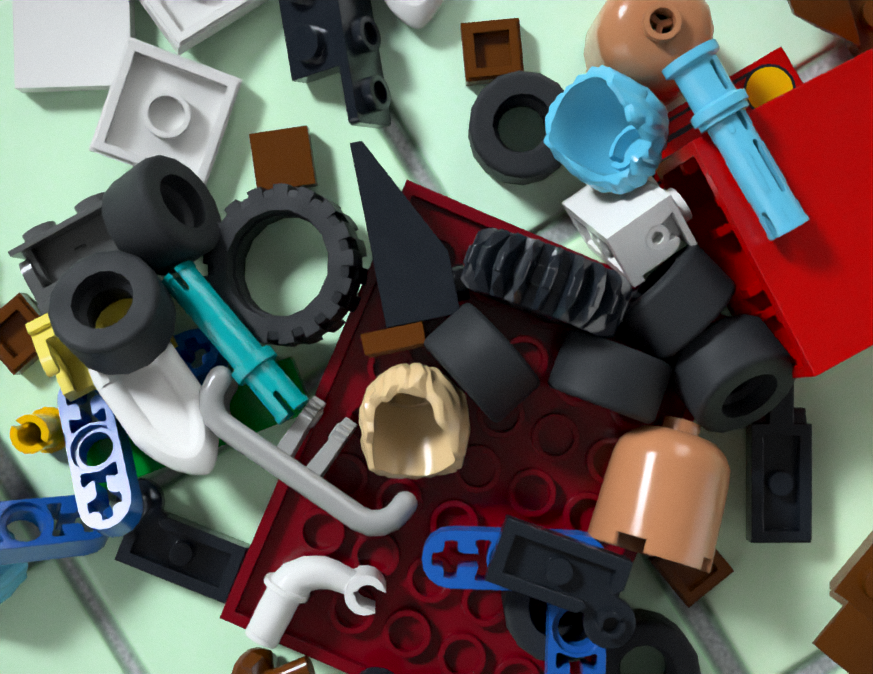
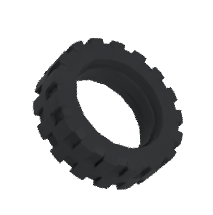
M283 183L273 184V188L269 190L263 187L254 188L246 192L248 198L242 202L235 199L224 210L227 213L221 223L217 221L221 236L215 248L203 255V264L208 265V275L204 276V278L259 343L285 347L317 343L323 340L322 336L327 332L335 333L346 323L342 318L348 311L354 312L360 303L361 297L357 296L360 284L366 285L368 269L363 268L362 257H367L364 241L358 239L356 231L359 229L350 216L342 212L339 205L308 188L301 186L297 188ZM284 218H300L310 222L322 235L328 252L327 276L319 294L303 310L289 316L272 315L262 310L251 298L245 281L246 257L254 239L268 225Z

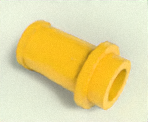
M43 407L35 410L32 414L21 416L15 420L21 425L11 426L10 440L12 445L24 454H34L39 451L42 453H54L65 447L59 410L56 407Z

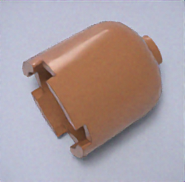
M606 0L586 33L583 53L587 68L585 72L587 73L592 66L597 68L601 65L611 67L641 85L648 87L666 107L683 94L674 80L666 81L662 70L689 50L713 39L714 25L709 5L705 0ZM656 15H663L667 19L660 20ZM671 27L670 32L662 34L663 29Z
M665 416L662 427L642 425L628 430L619 438L612 452L588 533L594 539L650 557H660L676 562L678 565L710 573L730 485L731 469L725 454L716 444L699 437L701 425L677 417Z

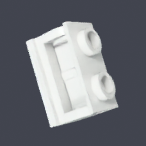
M649 176L646 184L625 194L601 193L586 185L561 202L587 247L612 269L617 271L619 275L626 277L634 287L645 281L643 277L645 273L669 258L676 251L680 244V239L689 246L697 245L686 223L692 219V213L688 205L675 189L670 187L665 191L660 188L652 176Z

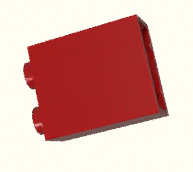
M873 48L747 112L760 138L766 144L784 175L789 188L810 218L797 228L769 241L765 230L759 222V218L750 203H748L727 167L723 156L708 133L689 142L660 163L656 169L665 189L667 190L670 187L675 189L688 205L692 213V219L686 223L697 245L735 282V294L727 305L731 315L748 314L762 319L796 361V365L793 366L792 378L816 377L873 345Z

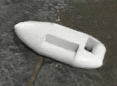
M169 342L166 350L150 365L130 374L106 375L88 368L98 393L140 450L153 460L174 471L190 475H207L213 470L218 456L219 437L205 425L200 413L199 391L202 387L171 342Z

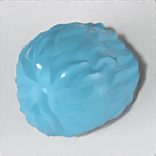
M601 65L597 68L592 66L586 74L578 75L574 82L565 88L564 93H560L549 106V112L545 117L546 136L543 141L551 150L554 158L581 182L601 193L612 192L621 195L647 183L649 176L655 174L662 160V151L667 146L669 134L668 113L664 104L648 87L641 85L611 67Z

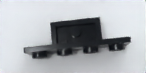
M279 0L292 81L310 83L340 73L350 125L377 129L390 126L389 106L391 95L383 76L379 52L381 35L374 21L371 0Z

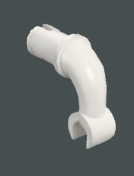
M326 556L299 557L283 564L276 572L266 574L264 584L267 588L254 611L245 634L258 645L271 649L276 648L299 603H306L310 597V592L318 589H329L344 594L345 603L355 614L363 616L375 614V601L363 597L359 594L358 590L364 585H371L386 593V580L382 572L373 566L363 565L352 569Z

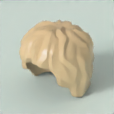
M402 363L389 368L366 388L362 404L359 408V426L362 432L360 443L369 471L386 478H410L416 480L422 477L432 478L435 475L454 473L457 469L462 468L471 431L465 393L446 375L442 374L438 368L428 367L427 365L423 366L421 363H412L410 365Z

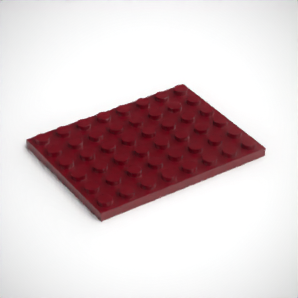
M406 180L402 189V193L448 250L451 265L463 263L468 247L474 243L478 231L493 227L515 234L520 233L536 240L539 239L574 254L582 255L586 259L603 264L604 267L614 270L609 265L412 181ZM372 260L367 273L366 285H361L357 295L361 297L360 303L354 312L350 311L314 395L326 403L323 410L324 413L318 423L310 429L294 459L307 466L328 441V437L337 423L342 422L347 417L358 425L323 478L371 510L385 508L402 491L411 492L418 501L416 511L399 530L385 536H366L350 529L278 479L219 618L246 629L267 588L264 584L266 574L276 572L283 564L302 556H326L352 569L358 566L369 565L376 567L382 572L386 580V593L371 585H364L358 590L359 594L363 597L375 601V614L365 616L355 614L348 608L342 593L329 589L314 590L310 592V597L306 603H299L278 644L348 674H359L370 667L386 668L394 674H544L545 661L534 658L520 648L507 629L501 598L502 591L449 589L438 586L428 578L423 570L422 552L425 541L432 532L440 527H502L506 514L547 529L588 532L612 452L619 438L628 430L642 425L662 427L665 416L677 417L694 422V417L671 386L670 380L656 418L651 424L638 421L549 387L548 379L564 336L571 329L496 302L468 288L470 299L459 301V308L465 303H470L476 307L514 346L540 380L539 387L498 423L493 422L439 364L425 346L369 358L368 355L365 356L361 334L388 329ZM720 313L712 323L728 316ZM448 317L424 321L426 336H429ZM618 328L615 337L607 338V340L643 352L620 328ZM676 354L664 360V362L672 366ZM405 363L410 365L412 363H421L423 366L427 365L428 367L438 368L442 374L446 375L465 393L471 431L461 469L446 475H435L432 478L422 477L416 480L410 478H386L369 471L360 443L362 432L359 426V408L362 404L366 388L380 374L398 364ZM489 540L476 541L479 554L461 553L458 550L457 541H445L444 550L439 553H433L432 558L433 560L443 561L444 571L449 573L456 572L457 564L460 561H478L476 575H485L487 570L485 554ZM599 541L604 549L626 556L634 562L637 552ZM534 598V610L538 617L546 622L547 603ZM565 612L560 618L559 624L569 622L577 613ZM592 655L586 656L584 659L591 661ZM580 661L569 662L570 674H580Z

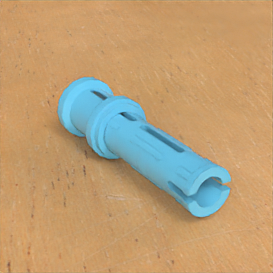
M711 39L675 59L662 70V74L666 81L674 80L694 113L690 120L694 129H699L701 134L708 132L742 193L759 218V222L767 234L766 236L769 241H772L807 222L810 218L795 198L766 144L753 126V122L745 110L749 106L747 92L745 89L735 88L716 55L720 46L716 39Z

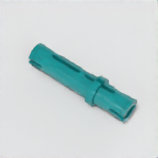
M187 260L174 268L175 271L188 284L189 289L179 277L174 278L171 273L164 277L162 283L219 353L232 366L234 371L231 376L239 386L248 385L273 415L278 425L292 418L295 414L280 398V394L293 410L297 408L300 411L310 399L299 390L274 361L278 356L270 345L262 346L249 329L198 271L193 261Z

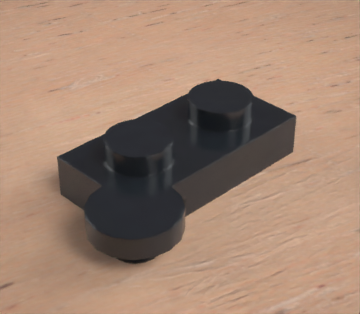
M139 478L138 481L143 499V513L140 522L135 528L123 536L114 560L225 604L250 544L164 510L165 496L159 484L151 479ZM118 497L116 499V504L122 502V500H120Z
M506 514L484 575L485 581L574 613H583L582 624L584 632L590 641L600 648L614 649L621 647L630 640L635 632L636 619L634 611L626 600L619 597L620 592L625 589L634 564L630 558Z

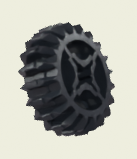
M493 227L478 231L474 243L469 245L463 260L465 266L460 279L471 291L571 330L583 331L605 339L615 337L620 323L625 321L626 311L630 308L629 299L633 288L626 277L619 275L617 271L604 267L603 264L586 259L582 255L574 254L539 239L526 237L520 233L515 234Z

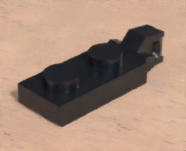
M794 383L788 394L774 409L759 420L746 426V540L750 543H811L812 424L806 420L805 408L794 407Z

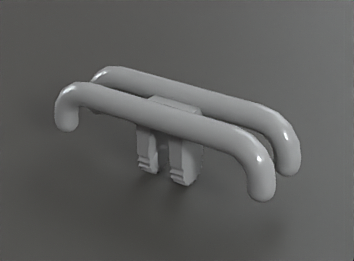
M216 366L207 374L199 391V410L205 425L223 442L350 529L363 535L385 536L399 530L416 511L418 501L411 492L402 491L385 508L371 510L323 478L358 424L347 417L342 422L337 423L331 431L328 441L309 464L305 466L294 459L310 429L322 417L324 407L326 406L324 401L313 396L279 444L275 446L232 416L230 402L238 389V383L231 376V370L225 366Z

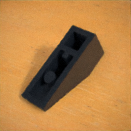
M363 141L350 143L386 327L393 328L453 315L459 309V301L470 299L469 290L460 279L464 269L463 263L451 265L448 250Z

